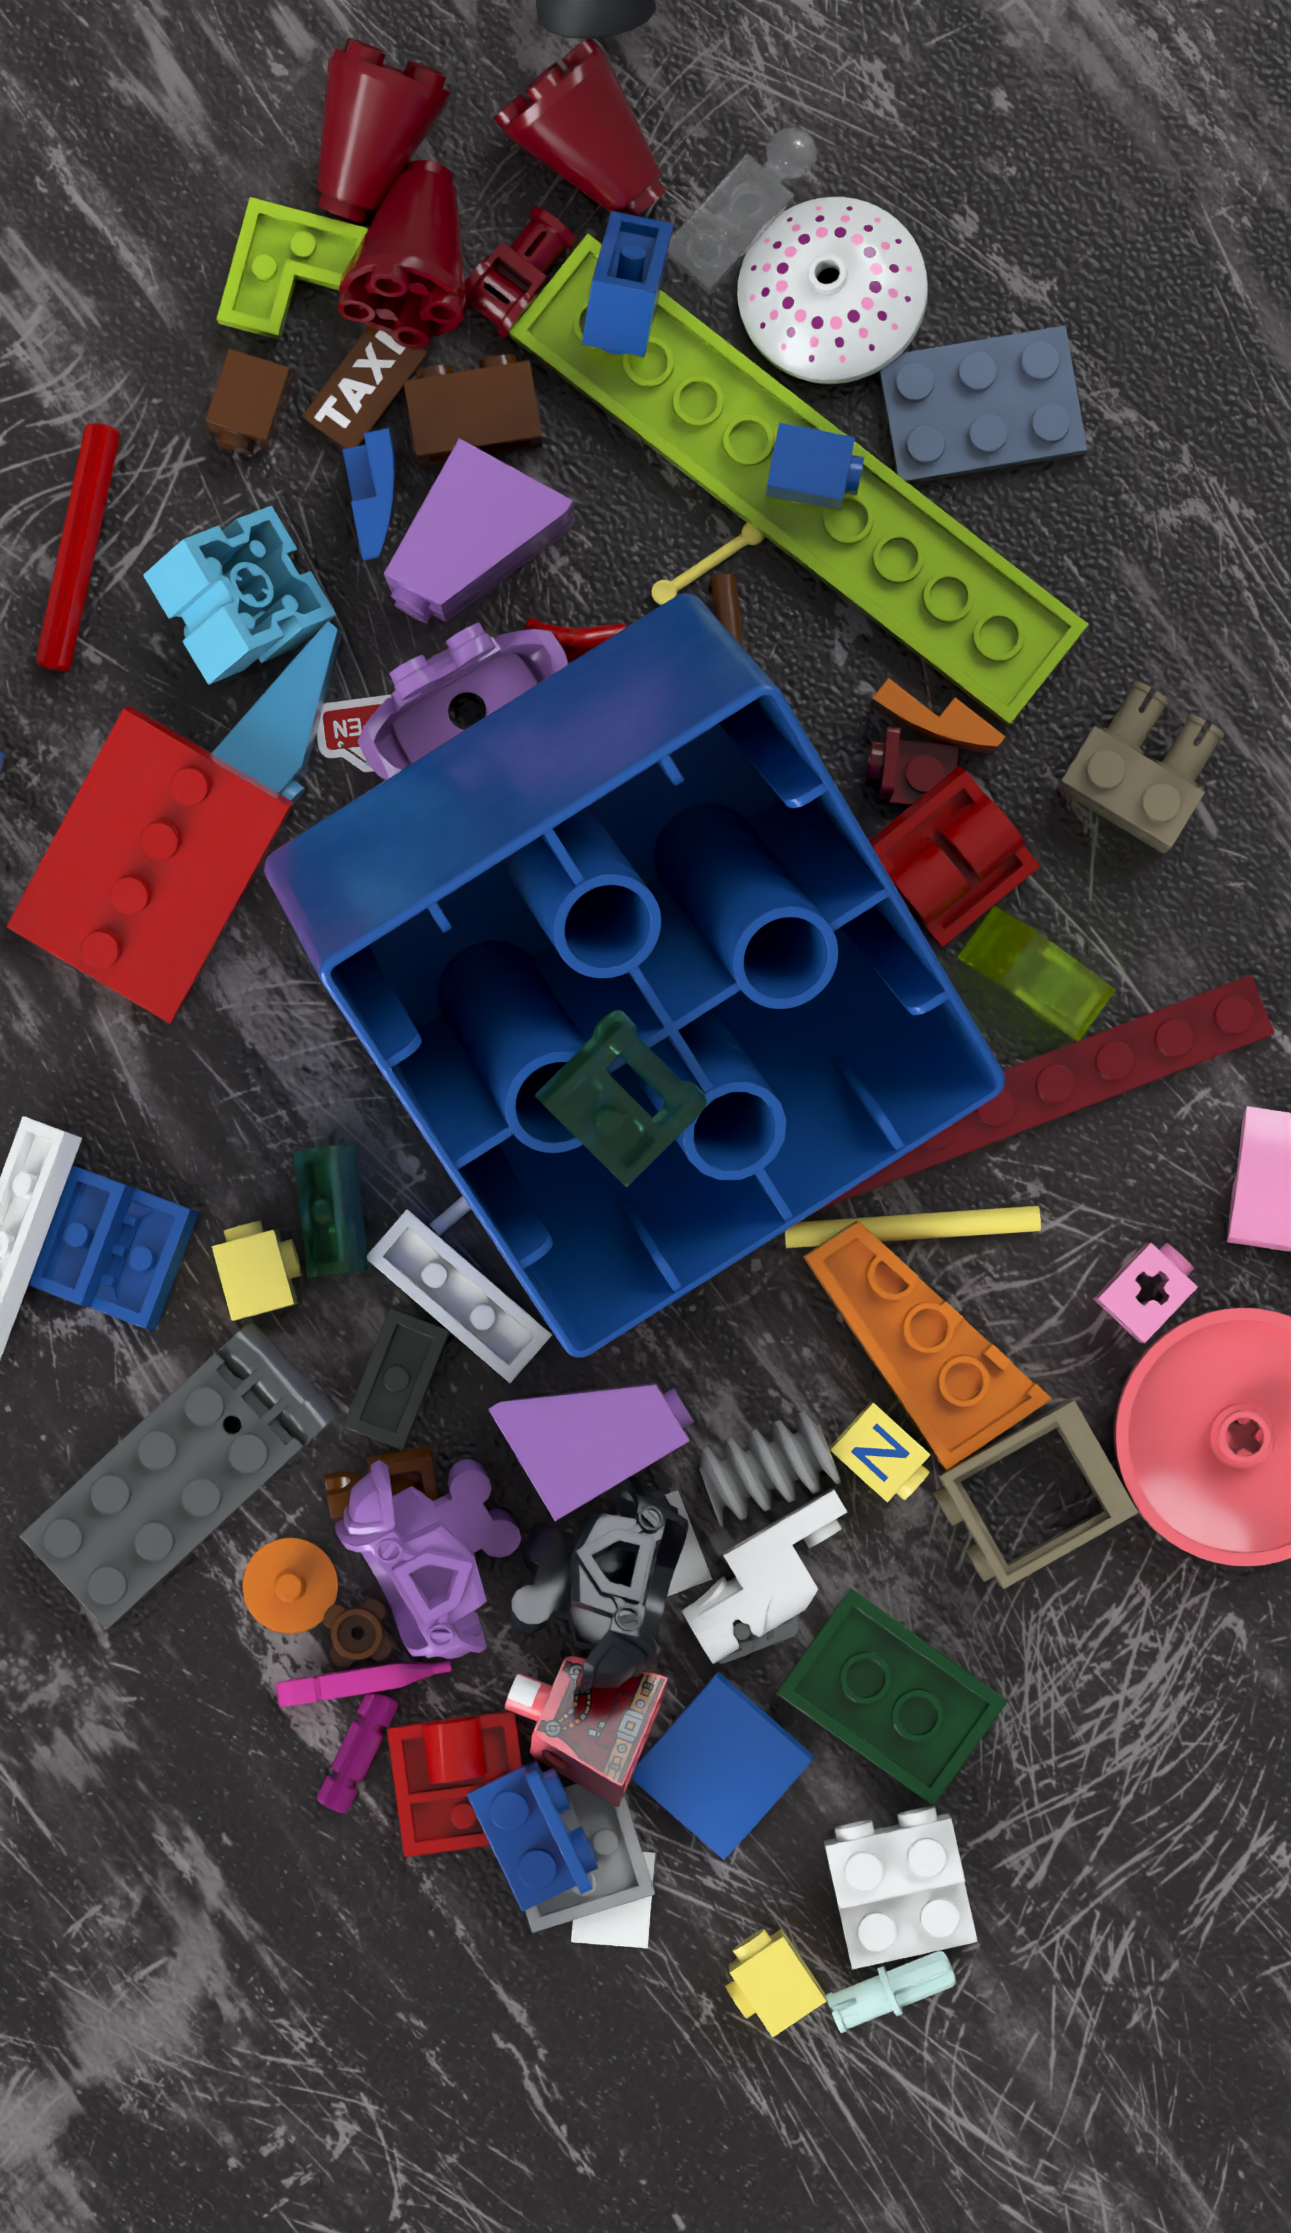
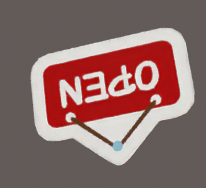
M391 695L325 703L317 730L318 747L321 754L326 758L343 757L363 772H374L367 763L357 741L366 722L387 698H391Z

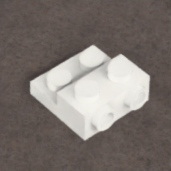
M935 1806L912 1809L897 1814L899 1824L875 1830L872 1820L853 1822L836 1827V1838L824 1841L852 1969L978 1942L952 1819L949 1813L937 1816Z

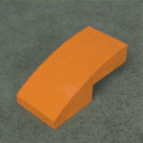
M889 678L873 697L870 705L891 721L913 733L941 744L957 745L959 749L994 754L1006 737L957 698H954L941 716L938 717Z

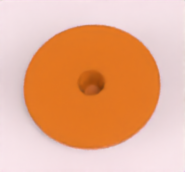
M282 1538L264 1545L250 1559L244 1572L243 1596L249 1611L263 1626L276 1632L294 1634L312 1629L323 1621L325 1612L335 1604L337 1598L338 1577L331 1559L321 1548L307 1540Z

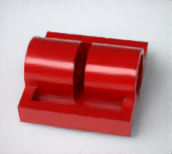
M960 766L869 840L905 904L940 947H944L1040 867L1024 846L1026 843L1012 822L983 793L969 773Z

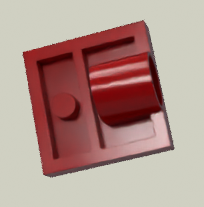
M502 1711L388 1727L387 1732L404 1857L490 1846L467 1797V1792L523 1766L516 1713Z

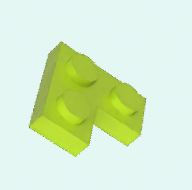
M250 197L219 308L218 323L280 340L296 279L339 290L341 276L368 228Z

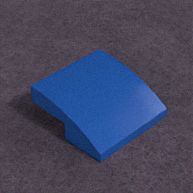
M72 1165L28 1285L141 1328L155 1331L199 1212Z
M718 1671L680 1712L673 1724L642 1756L636 1765L631 1779L719 1857L725 1860L813 1760L814 1755Z

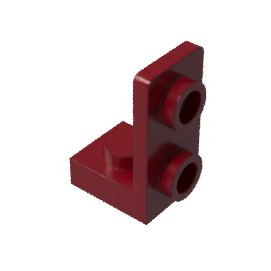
M887 727L882 742L872 741L871 748L869 749L865 786L877 788L876 804L910 807L957 768L959 746L899 740L900 728Z

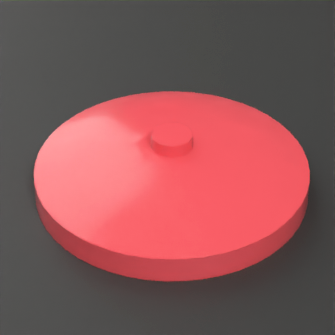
M1232 1308L1212 1311L1190 1318L1166 1332L1146 1350L1130 1372L1122 1389L1114 1421V1448L1118 1471L1124 1488L1138 1512L1156 1532L1178 1548L1199 1558L1231 1566L1266 1565L1291 1558V1316L1263 1309Z

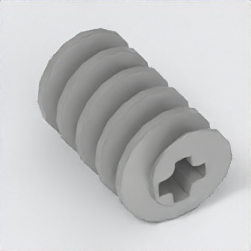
M805 1411L797 1413L795 1434H792L781 1420L773 1422L772 1442L770 1443L765 1440L757 1429L748 1431V1451L746 1452L740 1448L733 1438L724 1440V1460L720 1461L709 1447L700 1449L699 1470L720 1527H723V1510L725 1506H728L739 1520L747 1518L748 1498L750 1497L764 1511L770 1510L772 1508V1489L774 1488L782 1494L788 1503L796 1499V1480L798 1479L806 1485L812 1494L820 1490V1471L824 1470L836 1485L841 1483L820 1425H816Z

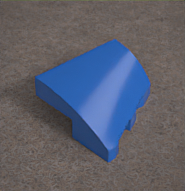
M389 428L363 433L366 445L342 449L363 561L379 558L390 521L396 478V449Z

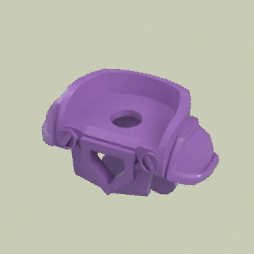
M476 623L446 641L448 649L435 654L428 660L423 655L417 656L389 673L395 685L391 698H387L372 714L357 741L369 766L379 777L387 780L464 731L451 722L448 713L451 701L459 694L473 693L479 696L486 705V716L568 665L565 651L551 631L529 629L501 634L494 639L493 636L490 637L488 633H485L480 623Z
M465 1459L455 1463L448 1473L447 1483L450 1493L434 1501L412 1486L392 1497L388 1465L378 1460L371 1465V1472L351 1489L349 1506L344 1509V1519L335 1524L336 1534L346 1549L357 1553L361 1552L388 1600L402 1641L412 1656L425 1655L427 1658L440 1656L452 1659L470 1652L481 1653L487 1649L478 1615L474 1611L487 1601L474 1552L482 1549L489 1556L497 1558L511 1555L518 1548L521 1535L517 1522L508 1511L503 1509L488 1511L484 1502L489 1498L492 1488L487 1471L475 1460Z

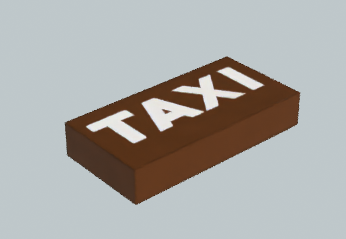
M368 326L303 413L302 419L342 449L362 446L365 443L363 433L374 431L405 389L404 381L412 380L416 371L429 357L428 352L423 348L403 347L393 340L392 333L383 332Z

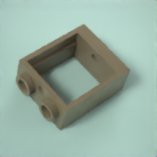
M1071 1399L971 1454L950 1469L938 1473L937 1476L943 1488L934 1492V1496L950 1524L954 1526L963 1521L975 1543L965 1550L983 1582L995 1577L999 1586L1003 1589L1138 1514L1075 1400ZM1057 1428L1102 1509L1006 1563L961 1481Z

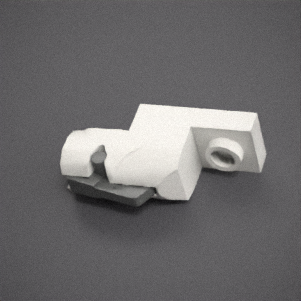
M830 1488L723 1552L724 1558L736 1577L727 1582L723 1576L696 1602L682 1610L691 1629L713 1664L717 1661L720 1664H724L797 1635L799 1613L806 1610L818 1588L794 1549L793 1544L804 1539L807 1546L811 1548L842 1529L837 1518L847 1513V1510L833 1488Z

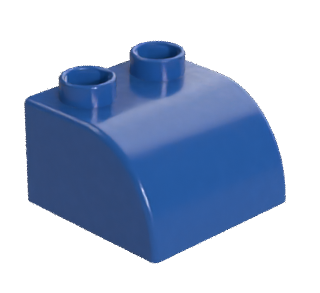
M684 593L670 599L279 847L267 857L264 872L322 984L564 1350L574 1357H585L594 1353L991 1101L1002 1092L1005 1086L1006 1078L1004 1071L783 693L697 596Z

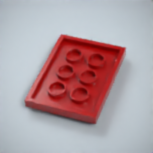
M129 705L123 708L6 927L170 1024L179 1015L295 803Z

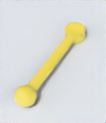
M746 523L739 536L672 581L660 580L656 582L652 588L653 600L658 605H663L677 596L679 590L746 545L761 544L765 540V536L754 526Z

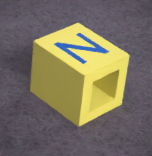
M870 1402L829 1447V1450L886 1502L895 1494L906 1500L930 1473L922 1465L930 1454L873 1402Z

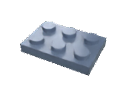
M1066 325L901 353L889 365L879 370L896 474L909 484L1083 455L1087 451Z

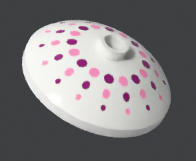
M846 197L818 198L795 205L771 220L755 237L744 257L739 273L738 306L746 332L752 343L775 367L793 377L809 382L822 384L846 383L870 376L893 362L911 343L922 323L928 299L927 273L923 257L914 238L891 214L878 206L858 199ZM826 268H834L840 272L838 279L831 284H823L817 280L819 273Z

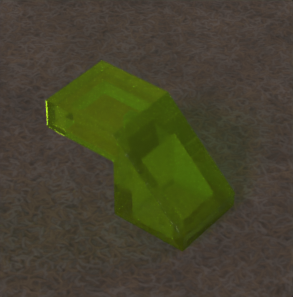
M996 906L992 908L958 955V958L970 969L1011 993L1035 1016L1077 1042L1080 1041L1116 991L1111 985L1042 934Z

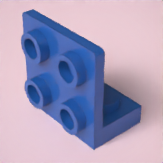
M535 1759L467 1792V1797L522 1912L575 1886L578 1887L580 1894L593 1889L591 1872L599 1869L598 1859L583 1827L581 1826L571 1831L566 1822L563 1812L571 1809L569 1805L571 1802L555 1768L543 1773L538 1760Z

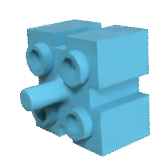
M272 506L237 518L223 531L219 526L183 539L143 574L168 618L182 617L186 623L183 643L208 685L244 671L257 659L263 663L295 650L323 627L327 621H330L337 615L311 571L299 575L289 556L297 550V547Z

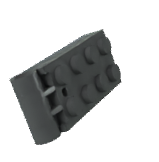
M252 1320L237 1332L218 1352H215L19 1537L94 1618L108 1630L321 1433L339 1413ZM233 1415L240 1419L242 1426L238 1433H233L227 1428L226 1422L229 1416Z

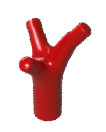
M531 617L526 621L525 627L528 630L551 631L565 651L567 661L570 663L625 629V624L575 628L549 625Z

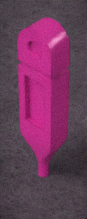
M450 1660L437 1663L398 1661L323 1673L319 1676L311 1675L279 1681L275 1684L279 1707L317 1702L319 1699L323 1701L400 1688L433 1674L451 1672L452 1668Z

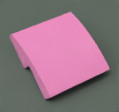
M1246 1107L1242 1119L1237 1175L1232 1187L1227 1242L1291 1252V1113Z

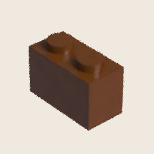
M496 355L479 360V369L454 373L453 365H434L417 370V379L405 380V394L418 466L446 463L459 438L489 455L543 447L530 360L517 362L516 355Z

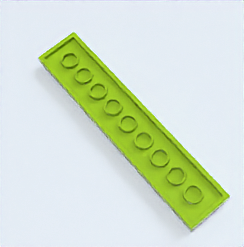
M587 233L509 332L510 338L745 522L758 529L777 547L1009 727L1089 624L855 441L852 455L864 457L857 495L844 493L841 510L766 496L779 423L842 435L846 434L661 290L645 357L632 354L616 355L608 353L601 348L583 345L582 340L591 284L602 246L600 242Z

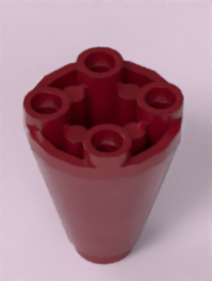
M348 37L344 49L333 46L328 58L317 189L322 191L317 206L336 215L365 224L369 210L376 211L398 175L403 172L447 107L453 91L443 87L447 77L442 72L412 60L407 61L404 70L384 63L386 57L384 50Z
M584 39L561 59L567 69L563 70L557 61L551 64L528 84L529 90L526 94L530 97L529 101L522 94L518 95L493 117V120L509 139L610 213L614 211L639 216L666 192V188L657 179L661 175V171L607 55L594 39Z
M415 160L407 164L403 173L398 175L340 280L339 313L350 321L365 323L377 330L392 333L393 340L406 348L418 349L426 347L429 344L430 337L440 336L455 329L464 318L466 311L457 191L453 184V174L447 167L430 160Z

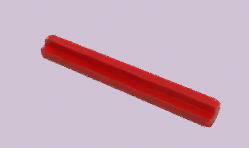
M88 423L84 429L37 649L36 663L44 669L56 672H68L72 665L118 449L119 431L106 424Z

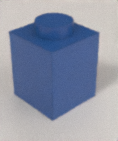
M779 423L766 496L841 510L844 493L857 495L864 457L852 455L855 437Z

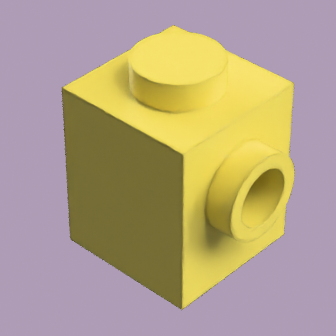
M261 1221L224 1230L226 1242L214 1245L212 1249L231 1320L237 1321L298 1304L292 1278L302 1276V1271L293 1239L282 1241L279 1230L275 1229L264 1232Z
M761 1929L733 1949L737 1959L729 1964V1973L734 1981L726 1985V1989L745 2018L747 2019L757 2013L772 2037L826 2002L824 1991L782 1929L771 1936L768 1935L765 1929Z

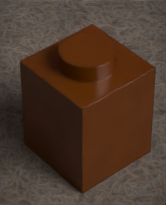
M230 348L228 349L205 420L210 431L219 434L216 441L217 444L248 455L253 454L255 446L269 451L272 450L294 382V377L289 367Z

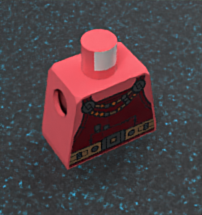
M575 1656L565 1657L553 1686L518 1673L509 1692L505 1709L537 1721L532 1734L530 1754L535 1759L550 1768H555L558 1773L608 1803L619 1807L664 1700L668 1678L642 1671L638 1677H630L619 1687H590L587 1692L577 1691L576 1678L587 1659Z

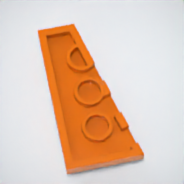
M859 1221L853 1222L803 1256L943 1469H950L1052 1400L1045 1391L1022 1373L1009 1358L987 1341L962 1315L939 1297L915 1272Z

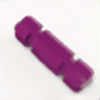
M380 1691L366 1693L357 1711L361 1716L358 1721L354 1720L331 1766L334 1770L333 1775H327L317 1795V1799L322 1805L340 1813H346L350 1809L358 1792L355 1785L357 1781L362 1783L383 1740L384 1734L381 1731L384 1726L388 1727L398 1708V1702Z

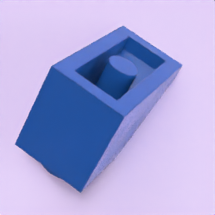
M611 211L592 279L582 340L583 345L601 348L608 353L616 355L632 354L645 357L654 323L673 223Z

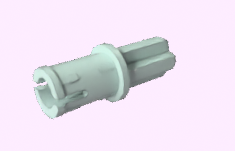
M937 1951L890 1971H886L884 1966L877 1968L879 1975L838 1992L828 1993L826 1998L829 2007L834 2011L832 2015L839 2031L844 2033L849 2028L894 2011L896 2016L902 2015V2007L949 1989L955 1985L956 1980L948 1957L944 1952Z

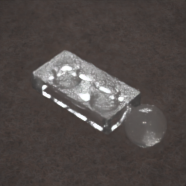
M785 128L774 134L768 143L766 150L767 162L763 167L747 153L671 237L667 257L707 293L710 294L759 237L794 201V194L782 182L785 179H797L806 175L813 168L817 158L815 142L805 131L798 128Z

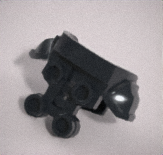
M632 1475L626 1479L616 1504L617 1516L593 1513L572 1553L567 1552L566 1541L561 1533L552 1528H538L528 1536L523 1547L524 1563L536 1576L534 1585H526L518 1589L510 1603V1620L516 1629L524 1633L540 1631L547 1624L551 1616L569 1620L574 1647L592 1651L576 1678L577 1691L587 1692L590 1687H619L630 1677H638L644 1669L656 1671L658 1666L660 1647L657 1644L661 1619L670 1583L685 1544L689 1525L687 1519L678 1515V1508L670 1505L663 1492L653 1486L641 1483L637 1476Z

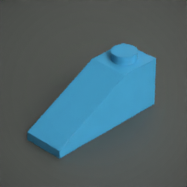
M329 621L324 624L211 753L296 803L305 790L298 782L307 772L342 638L338 629Z

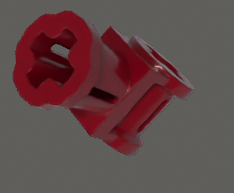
M536 205L528 213L531 219L511 246L508 247L501 241L494 252L483 259L465 281L466 306L471 305L499 327L497 334L504 340L510 338L509 332L548 284L545 273L565 248L573 249L578 242L577 237L562 222Z

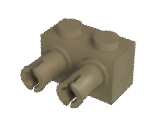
M1134 681L1131 686L1132 689L1109 727H1101L1100 729L1096 726L1093 727L1055 789L1165 854L1175 843L1205 792L1199 789V785L1195 781L1225 734L1211 724L1199 744L1195 746L1193 742L1206 720L1194 714H1189L1185 725L1163 761L1155 760L1154 762L1144 756V751L1140 748L1164 708L1168 707L1170 701L1160 692L1156 691L1143 713H1140L1138 709L1151 687L1142 682Z

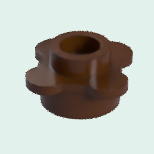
M369 1598L361 1606L350 1608L335 1604L325 1612L323 1621L325 1626L331 1630L333 1647L329 1655L334 1664L339 1667H349L354 1660L370 1657L375 1661H383L390 1655L392 1641L385 1636L382 1620L386 1615V1608L381 1601ZM354 1627H361L364 1630V1636L361 1639H356L352 1636Z

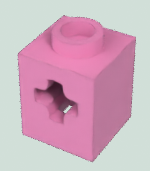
M1145 1243L1099 1291L1093 1300L1139 1343H1146L1198 1288L1187 1277L1194 1270V1267L1168 1243H1165L1160 1250L1152 1243ZM1139 1274L1145 1277H1153L1159 1274L1162 1277L1163 1281L1159 1284L1158 1290L1163 1295V1298L1159 1303L1155 1300H1145L1140 1303L1137 1300L1136 1296L1139 1294L1141 1287L1135 1280Z

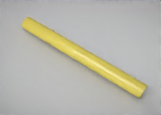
M1039 1206L805 1221L798 1222L785 1231L786 1248L819 1246L855 1221H859L881 1242L1041 1231Z

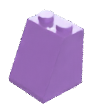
M459 438L384 573L392 593L391 597L396 600L394 605L404 613L426 624L432 615L444 622H448L568 533L575 521L573 500Z
M657 1383L507 1399L489 1408L491 1415L554 1521L689 1442V1437L684 1428L694 1423L676 1390L673 1388L663 1394Z

